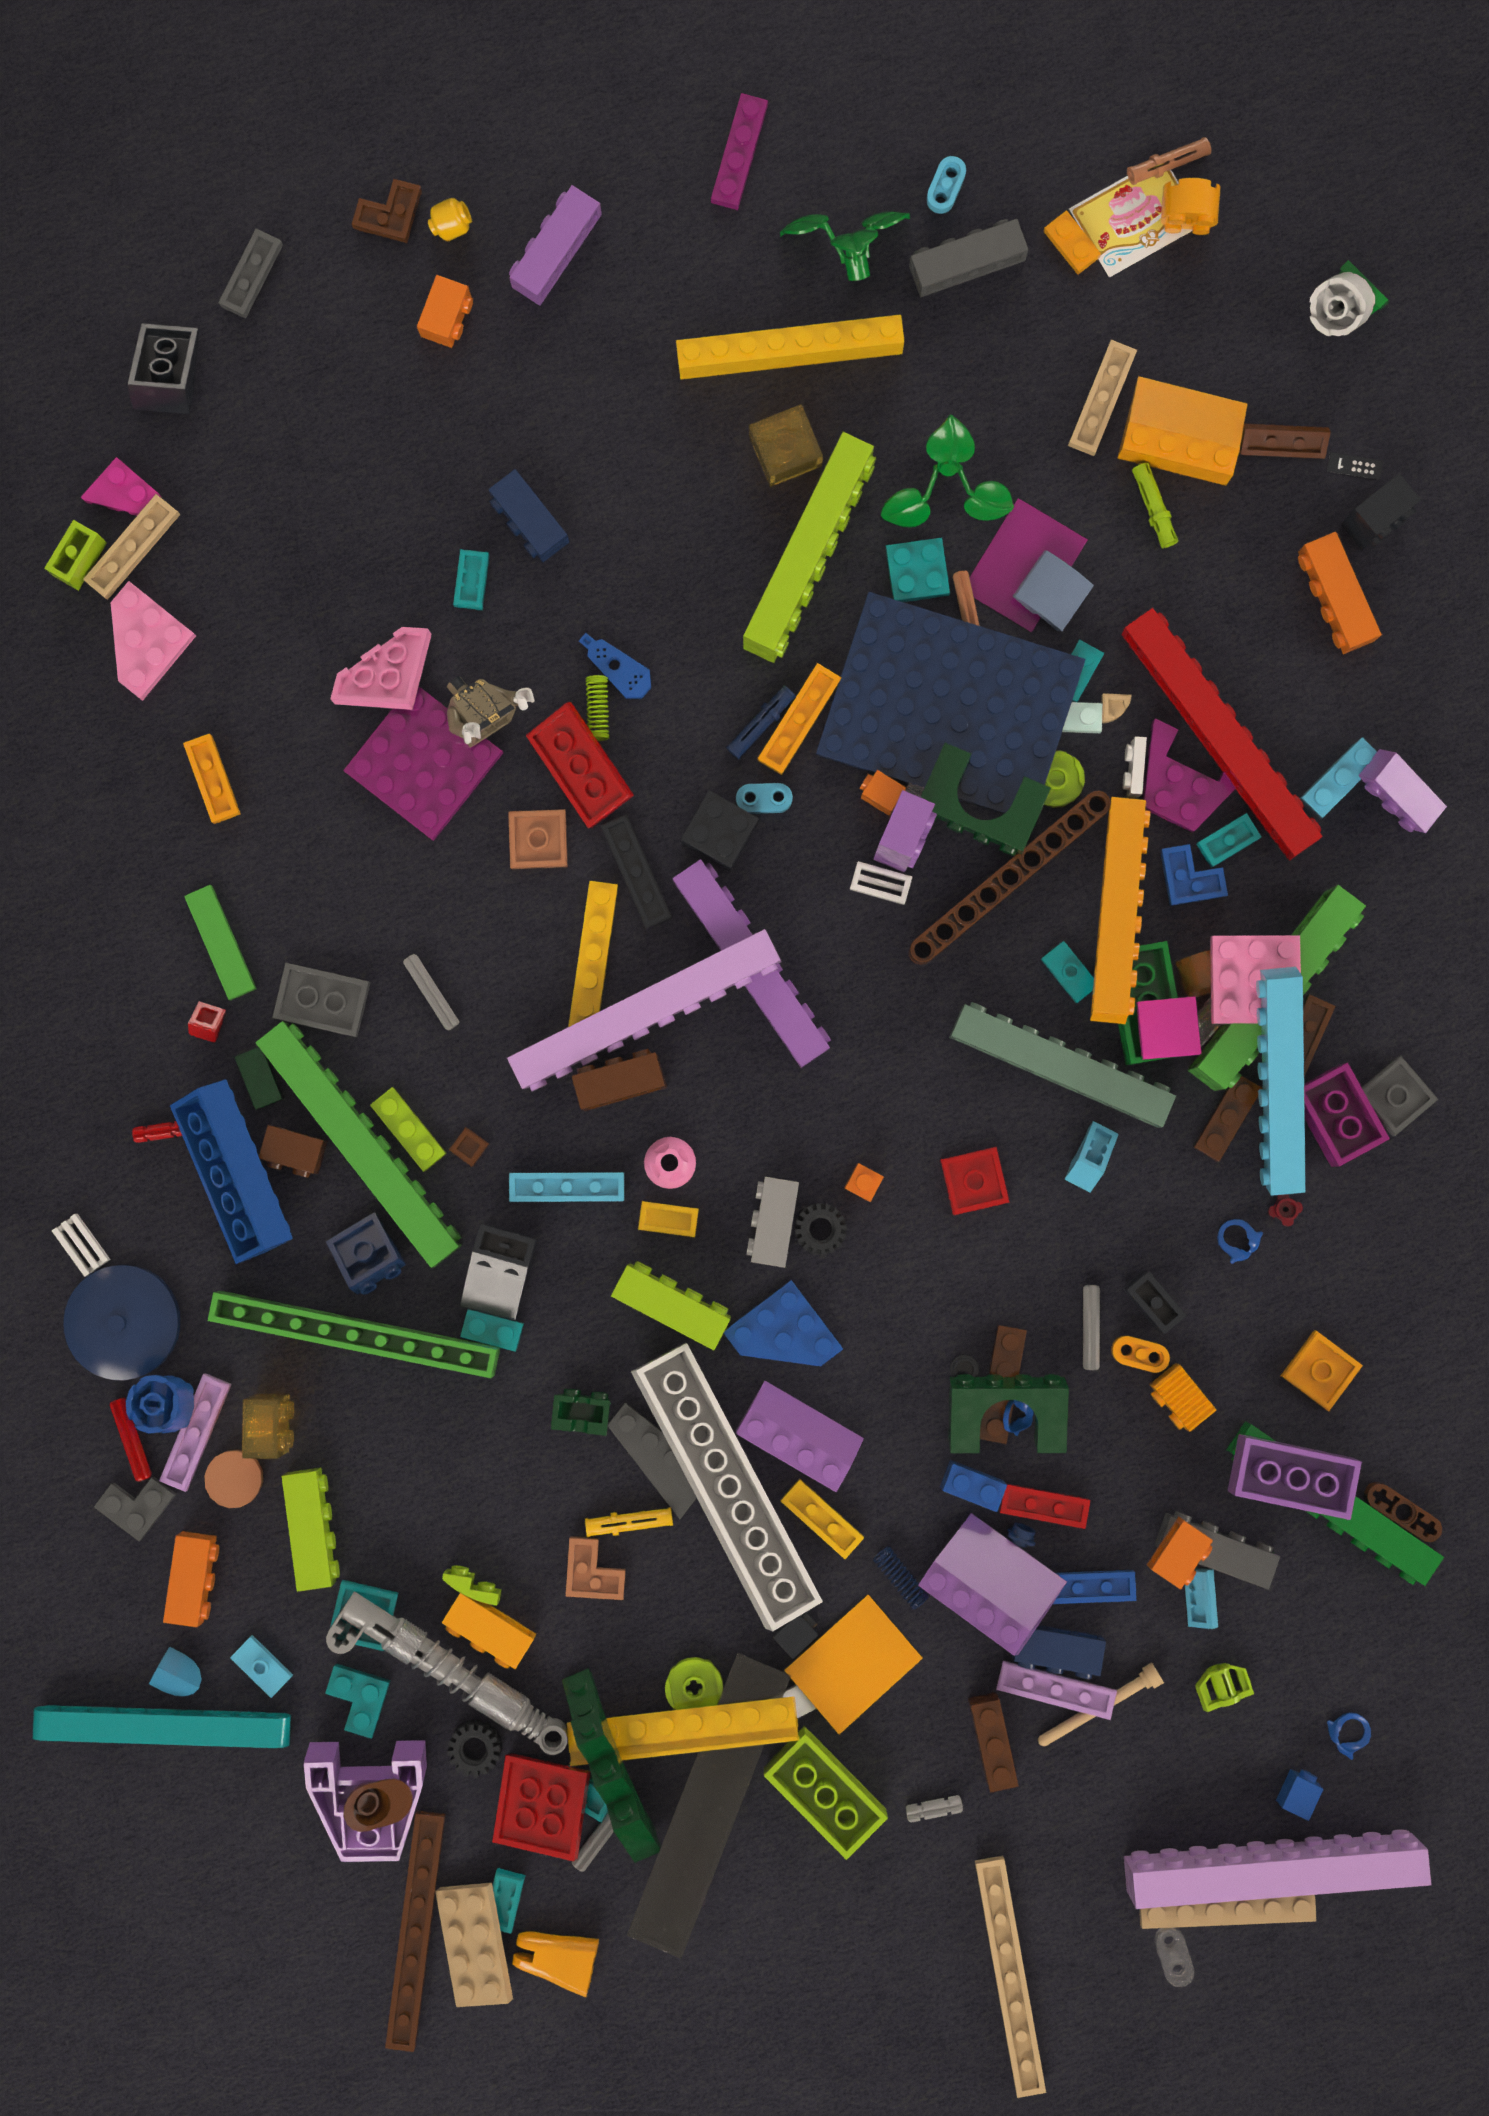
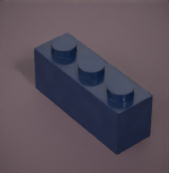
M516 469L488 489L492 497L489 500L490 504L499 515L502 512L509 519L506 524L516 537L521 534L525 539L524 547L533 559L538 556L542 562H545L569 543L565 531Z
M1038 1625L1019 1655L1014 1656L1011 1654L1015 1662H1018V1666L1023 1668L1035 1669V1665L1046 1667V1670L1052 1673L1063 1674L1064 1670L1075 1672L1077 1677L1092 1679V1675L1101 1676L1106 1641L1100 1635Z

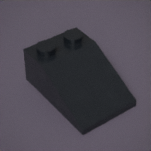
M141 324L127 384L132 409L190 413L194 394L198 328Z

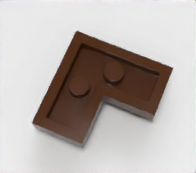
M393 179L386 205L359 198L351 224L353 229L407 243L422 192L421 186Z

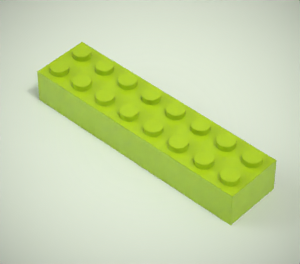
M845 432L842 433L743 635L745 650L772 663L775 662L777 656L783 657L789 644L787 642L789 639L788 633L789 631H796L801 620L800 614L802 610L800 609L802 606L807 607L812 598L813 582L820 581L826 568L824 565L827 559L825 558L826 556L831 557L838 544V531L844 532L849 522L850 506L856 507L862 495L861 490L864 484L862 482L863 480L868 482L875 467L873 465L876 457H873V445Z

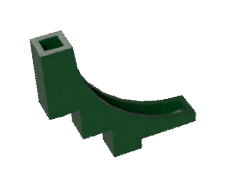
M586 1669L563 1679L562 1683L572 1717L571 1726L576 1745L589 1764L594 1787L607 1806L614 1833L635 1863L662 1852L655 1826L636 1793L613 1739L592 1673L589 1669Z

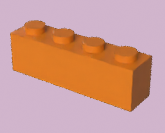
M1333 532L1305 544L1298 552V561L1302 570L1307 571L1311 580L1309 585L1312 594L1320 600L1323 619L1331 625L1333 630L1332 639L1338 649L1341 648L1342 653L1346 654L1374 642L1382 634L1337 533Z

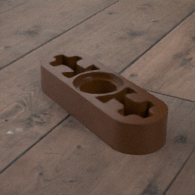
M1373 1482L1366 1487L1364 1499L1369 1506L1425 1542H1434L1441 1536L1442 1525L1440 1521L1410 1500L1380 1482ZM1383 1489L1382 1495L1392 1502L1389 1506L1380 1500L1374 1503L1375 1497L1372 1495L1375 1490L1380 1492ZM1401 1504H1407L1410 1508V1515L1405 1520H1399L1396 1517V1508ZM1417 1518L1426 1524L1431 1522L1430 1526L1433 1528V1532L1431 1534L1428 1532L1424 1533V1529L1414 1522Z

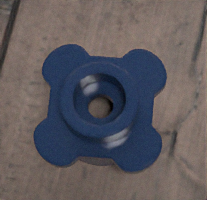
M1015 1522L1013 1527H1008V1537L1011 1538L1012 1543L1020 1547H1027V1545L1035 1546L1034 1535L1036 1531L1033 1528L1019 1522Z

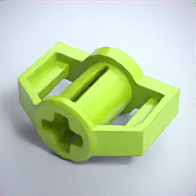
M1228 1663L1209 1667L1195 1685L1202 1708L1206 1712L1233 1705L1241 1699L1254 1694L1246 1669ZM1230 1668L1235 1669L1241 1687L1238 1691L1235 1690L1229 1672ZM1209 1678L1217 1697L1213 1701H1211L1206 1686Z

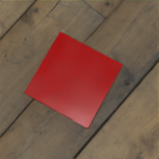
M997 1147L940 1160L953 1215L1009 1203Z

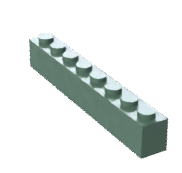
M971 1002L970 1006L966 1004L962 1006L949 1038L1157 1128L1164 1126L1176 1098V1095L1169 1093L1170 1087L1155 1082L1154 1085L1143 1082L1145 1077L1133 1071H1128L1127 1074L1117 1070L1118 1065L1108 1060L1102 1059L1100 1063L1090 1059L1092 1054L1079 1048H1076L1075 1052L1064 1047L1065 1042L1051 1036L1049 1040L1039 1037L1038 1030L1023 1025L1022 1029L1012 1025L1013 1020L1004 1015L997 1014L996 1017L986 1014L987 1009L976 1003Z

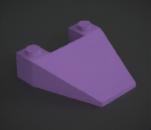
M425 1740L396 1741L392 1766L341 1767L339 1742L309 1743L304 1760L306 1789L341 1862L399 1861L424 1782L427 1768ZM384 1779H397L409 1786L413 1795L412 1806L409 1813L402 1820L366 1832L352 1830L346 1824L343 1816L344 1805L351 1791L356 1786Z

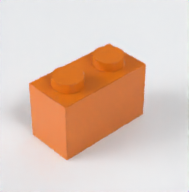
M436 275L417 324L421 337L450 348L453 347L454 341L459 340L462 335L464 315L470 313L473 305V298L467 285Z
M1178 1516L1147 1563V1566L1179 1589H1182L1184 1584L1187 1586L1196 1575L1194 1569L1199 1561H1204L1211 1553V1543L1213 1540Z

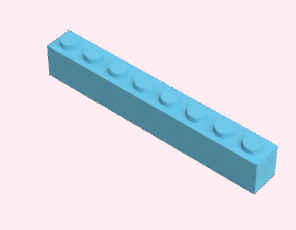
M1297 967L1260 970L1261 980L1256 981L1257 996L1261 998V1008H1257V1022L1259 1026H1262V1035L1257 1036L1258 1051L1262 1053V1062L1258 1063L1259 1079L1263 1080V1089L1258 1091L1259 1104L1263 1107V1116H1259L1260 1132L1264 1133V1142L1259 1144L1260 1156L1264 1160V1168L1260 1169V1180L1262 1186L1266 1185L1271 1196L1304 1193L1303 976Z

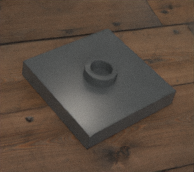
M1402 1056L1395 1058L1362 1086L1381 1124L1392 1136H1396L1438 1100Z

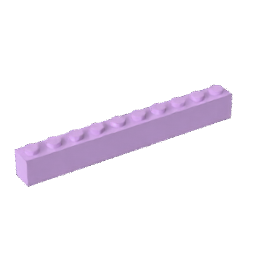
M764 929L507 1059L521 1088L527 1089L530 1087L531 1091L537 1090L547 1084L545 1079L556 1075L557 1079L573 1071L571 1066L579 1062L583 1066L598 1059L597 1053L607 1049L608 1053H611L624 1046L623 1040L631 1036L634 1040H637L650 1033L649 1027L658 1023L661 1028L675 1021L673 1015L684 1011L685 1015L701 1008L699 1002L710 998L711 1002L727 995L725 989L733 985L737 989L753 982L751 976L761 972L762 976L768 975L777 970L776 964L782 961L767 931Z

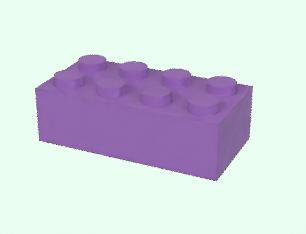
M902 790L873 860L902 873H905L907 867L913 869L937 816L936 813L932 812L935 804Z
M1239 1434L1228 1492L1234 1496L1351 1520L1362 1462L1352 1457Z

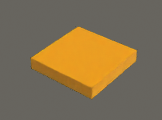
M1314 1330L1281 1374V1377L1326 1411H1330L1363 1365L1318 1331Z

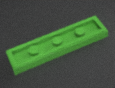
M208 885L184 896L228 1000H233L256 990L257 988L213 886Z

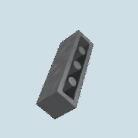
M1004 219L995 223L992 228L983 231L982 229H975L969 232L966 237L957 240L949 238L943 241L940 246L932 249L924 247L915 251L910 258L909 268L921 298L1021 263L1026 260L1028 247L1018 220L1008 221Z
M1175 1511L1174 1515L1165 1513L1155 1542L1157 1548L1179 1516L1213 1540L1211 1543V1553L1204 1561L1200 1560L1198 1564L1269 1590L1280 1556L1273 1552V1546L1261 1541H1257L1256 1545L1245 1542L1246 1536L1230 1531L1229 1535L1218 1532L1219 1526L1203 1521L1201 1525L1191 1522V1516L1179 1511Z

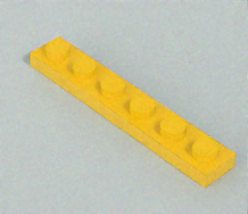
M589 881L568 1027L600 1012L618 891L617 884Z

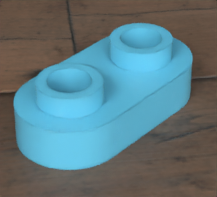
M949 156L944 158L940 162L927 194V205L935 213L942 214L951 210L965 179L966 166L958 157ZM954 172L956 176L950 178L947 176V173ZM943 197L945 202L939 203L936 201V198Z
M781 783L746 784L736 794L737 806L750 814L785 812L790 808L793 799L790 788ZM748 793H752L756 799L754 802L749 803L745 800V796ZM775 793H782L784 799L781 802H776L773 799V795Z

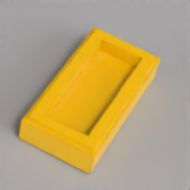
M642 1201L638 1230L695 1237L699 1209Z

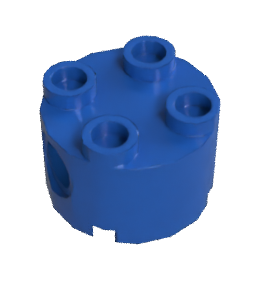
M172 1375L145 1376L140 1379L141 1381L137 1385H133L129 1390L126 1399V1413L129 1420H133L134 1426L138 1430L146 1433H171L184 1429L189 1425L195 1407L194 1389L191 1384L186 1383L181 1378Z

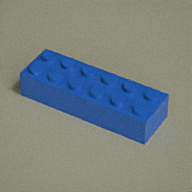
M227 1080L197 1088L170 1105L235 1263L237 1264L264 1254L293 1239L289 1224L284 1219L279 1207L278 1198L271 1188L267 1172L261 1164L256 1146L251 1140L246 1128L245 1119L240 1114L235 1102L234 1093L230 1089Z

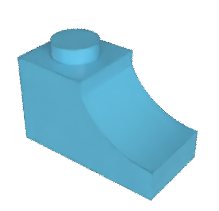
M1093 1121L1075 1157L1072 1159L1065 1180L1091 1192L1105 1172L1118 1133Z

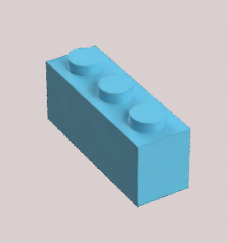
M1361 738L1355 742L1300 797L1304 805L1303 810L1309 818L1312 817L1316 821L1322 819L1361 780L1359 774L1377 753L1367 741Z

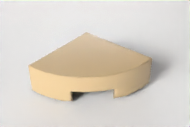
M1102 694V723H1109L1118 719L1129 706L1131 695Z

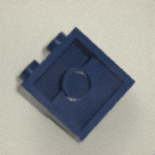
M375 1212L326 1241L348 1287L356 1294L360 1292L361 1294H368L374 1291L377 1287V1282L383 1278L393 1279L401 1273L400 1268L406 1265L395 1242L390 1238L379 1215Z

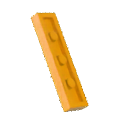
M817 663L758 757L759 762L777 773L783 774L841 680L840 676Z

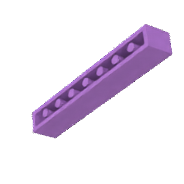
M700 859L675 876L673 882L720 951L752 936L747 927L750 921L742 909L738 912L731 904L735 899L727 887L720 888L715 881L719 876L710 863L705 865ZM778 963L776 964L778 969L768 975L762 976L761 972L751 976L753 982L745 987L800 1068L829 1050L830 1047L827 1043L831 1039L822 1026L817 1029L811 1019L815 1017L806 1003L800 1005L795 997L799 994L790 980L786 982L779 974L783 969Z

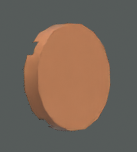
M228 1450L216 1456L208 1465L204 1476L205 1488L210 1498L218 1505L227 1508H238L252 1502L263 1484V1470L258 1460L242 1450Z

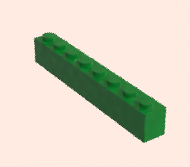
M1245 1421L1226 1450L1233 1454L1230 1460L1234 1461L1239 1434L1271 1441L1275 1440ZM1356 1496L1351 1520L1306 1511L1316 1519L1321 1515L1329 1520L1326 1526L1339 1535H1342L1344 1531L1353 1537L1350 1542L1362 1551L1366 1552L1369 1548L1377 1553L1374 1559L1387 1568H1390L1393 1564L1401 1570L1398 1575L1412 1585L1417 1581L1425 1586L1444 1559L1442 1555Z

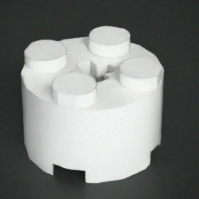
M1351 272L1335 275L1319 285L1310 297L1311 322L1318 331L1326 336L1348 335L1367 321L1375 304V295L1367 281L1359 275ZM1341 301L1344 303V309L1339 307Z

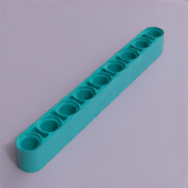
M46 1705L34 1708L33 1739L40 1741L284 1748L290 1745L291 1715L271 1712Z

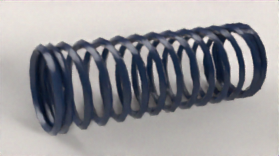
M888 1546L873 1558V1562L879 1563L877 1567H881L890 1558L895 1556L881 1571H884L893 1562L897 1561L894 1566L884 1573V1575H887L896 1566L901 1564L887 1579H891L904 1568L902 1573L890 1582L894 1583L903 1574L907 1573L905 1577L894 1585L896 1588L906 1578L910 1577L907 1582L897 1589V1592H899L909 1582L914 1580L910 1586L900 1593V1596H902L914 1585L919 1584V1582H916L913 1574L906 1570V1566H903V1562H900V1558H897V1554H893L894 1550ZM918 1585L903 1598V1600H906L916 1590L920 1589L918 1593L907 1601V1604L911 1603L910 1608L912 1610L921 1606L929 1598L928 1593Z

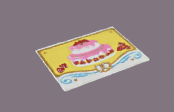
M1171 170L1164 172L1162 177H1151L1135 185H1132L1128 176L1069 208L1077 224L1101 253L1099 261L1109 277L1193 231L1192 229H1181L1180 233H1166L1164 231L1165 226L1161 223L1163 186L1170 181L1171 186L1178 185V181Z

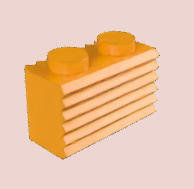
M1177 1363L1173 1364L1172 1367L1150 1383L1154 1390L1151 1396L1160 1407L1166 1405L1172 1412L1169 1418L1179 1430L1184 1427L1187 1431L1191 1432L1216 1411V1408L1202 1393L1182 1366Z

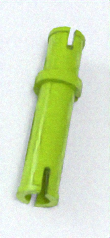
M1140 464L1134 467L1132 472L1149 512V523L1151 526H1154L1161 548L1170 547L1179 541L1170 520L1172 517L1171 513L1166 510L1150 464Z

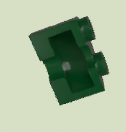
M565 1388L563 1394L554 1395L551 1429L607 1436L610 1410L609 1393L591 1392V1396L581 1395V1390Z

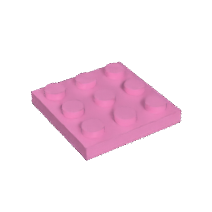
M1300 935L1211 936V1024H1258L1257 1008H1261V998L1257 996L1256 981L1261 980L1260 970L1297 967L1301 973Z

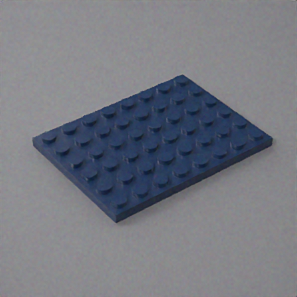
M868 592L816 755L872 773H876L879 770L891 779L924 789L943 745L947 743L971 753L970 762L958 787V800L1005 814L1011 807L1024 776L1045 785L1086 659Z

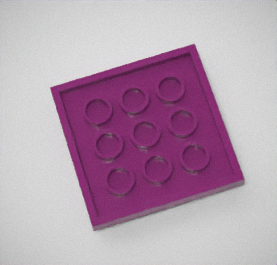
M418 686L413 710L393 708L343 771L434 841L503 752L486 738L470 748L463 738L449 731L447 720L448 708Z

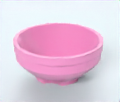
M664 1137L654 1142L647 1150L644 1160L645 1171L650 1180L656 1185L667 1189L678 1188L686 1184L693 1176L696 1168V1157L692 1148L685 1141L675 1137ZM667 1154L676 1156L678 1166L674 1171L668 1172L662 1168L661 1159Z

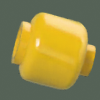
M449 198L431 208V219L428 220V225L434 236L439 235L443 240L451 241L468 232L469 223L472 222V218L463 201L459 202L455 198Z

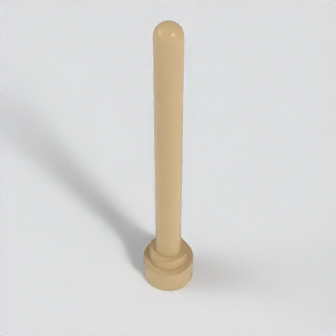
M1152 1662L1142 1668L1143 1671L1138 1673V1678L1117 1689L1114 1705L1144 1687L1149 1689L1153 1686L1155 1689L1164 1683ZM1079 1712L1040 1735L1038 1743L1041 1746H1047L1096 1716Z

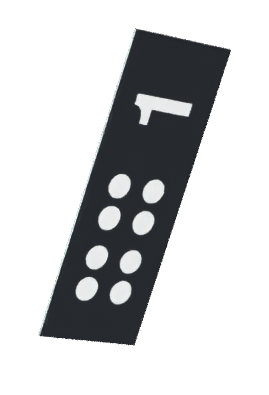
M1330 452L1327 472L1380 480L1383 461Z

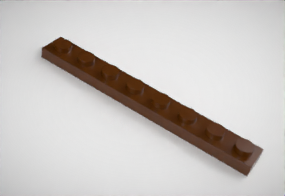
M417 1811L415 1813L386 2049L414 2052L416 2048L446 1814Z

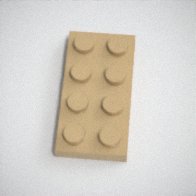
M492 1883L440 1887L435 1892L456 2007L508 2004L513 2000Z

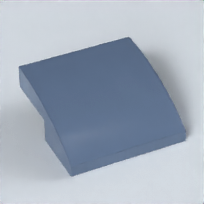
M1044 550L1013 597L1032 614H1038L1056 631H1063L1094 585L1063 560Z

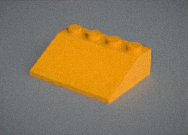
M1138 376L1117 458L1138 464L1149 463L1150 467L1226 486L1233 476L1239 454L1247 403Z

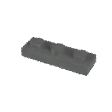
M255 229L218 302L222 308L246 319L283 246L281 240Z

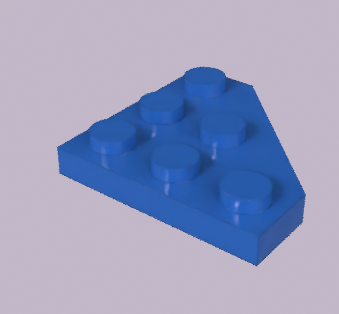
M792 1280L724 1331L725 1336L742 1356L822 1366L843 1350L842 1346Z

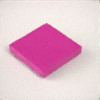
M1196 997L1136 1002L1142 1060L1201 1054Z

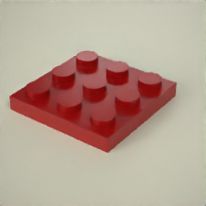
M513 1753L507 1754L505 1756L492 1842L569 1861L578 1859L591 1771Z

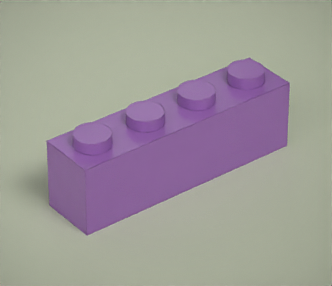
M571 185L567 193L564 191L559 196L556 202L557 208L552 215L548 214L544 218L540 227V233L536 239L534 237L530 239L525 248V255L521 261L517 260L513 264L509 272L512 288L538 305L542 304L602 215L600 203Z

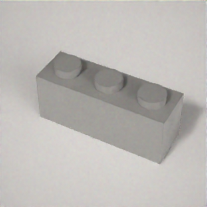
M765 1177L764 1182L758 1181L756 1199H761L760 1210L753 1211L751 1227H756L755 1239L749 1238L746 1254L752 1256L751 1262L785 1268L799 1182Z

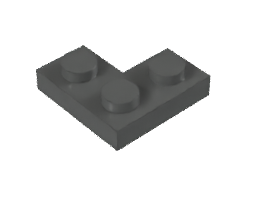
M152 1477L136 1499L116 1483H112L94 1508L140 1542L177 1493L160 1482L156 1477Z

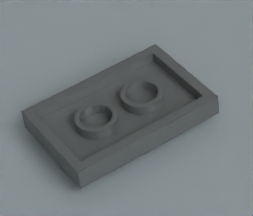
M285 963L272 1018L358 1037L370 982Z

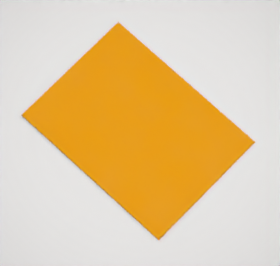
M867 1595L784 1671L835 1731L840 1734L923 1658L873 1599Z

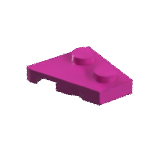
M116 457L81 498L87 504L92 505L93 503L105 506L111 510L125 511L131 515L138 516L155 494L159 497L161 496Z

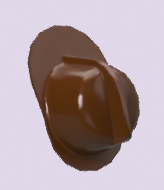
M397 1779L362 1783L351 1791L345 1802L343 1812L345 1822L352 1830L358 1832L371 1831L394 1824L402 1820L409 1813L413 1795L409 1786Z

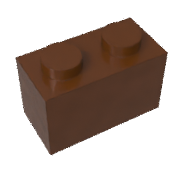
M268 1125L259 1159L266 1160L265 1166L282 1170L284 1165L294 1168L293 1174L309 1178L310 1173L319 1174L328 1141Z

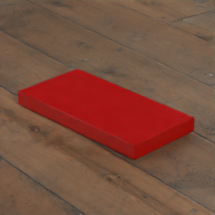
M572 702L565 703L526 735L588 829L594 827L634 796Z

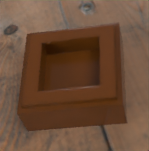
M465 1127L449 1151L473 1167L489 1143Z

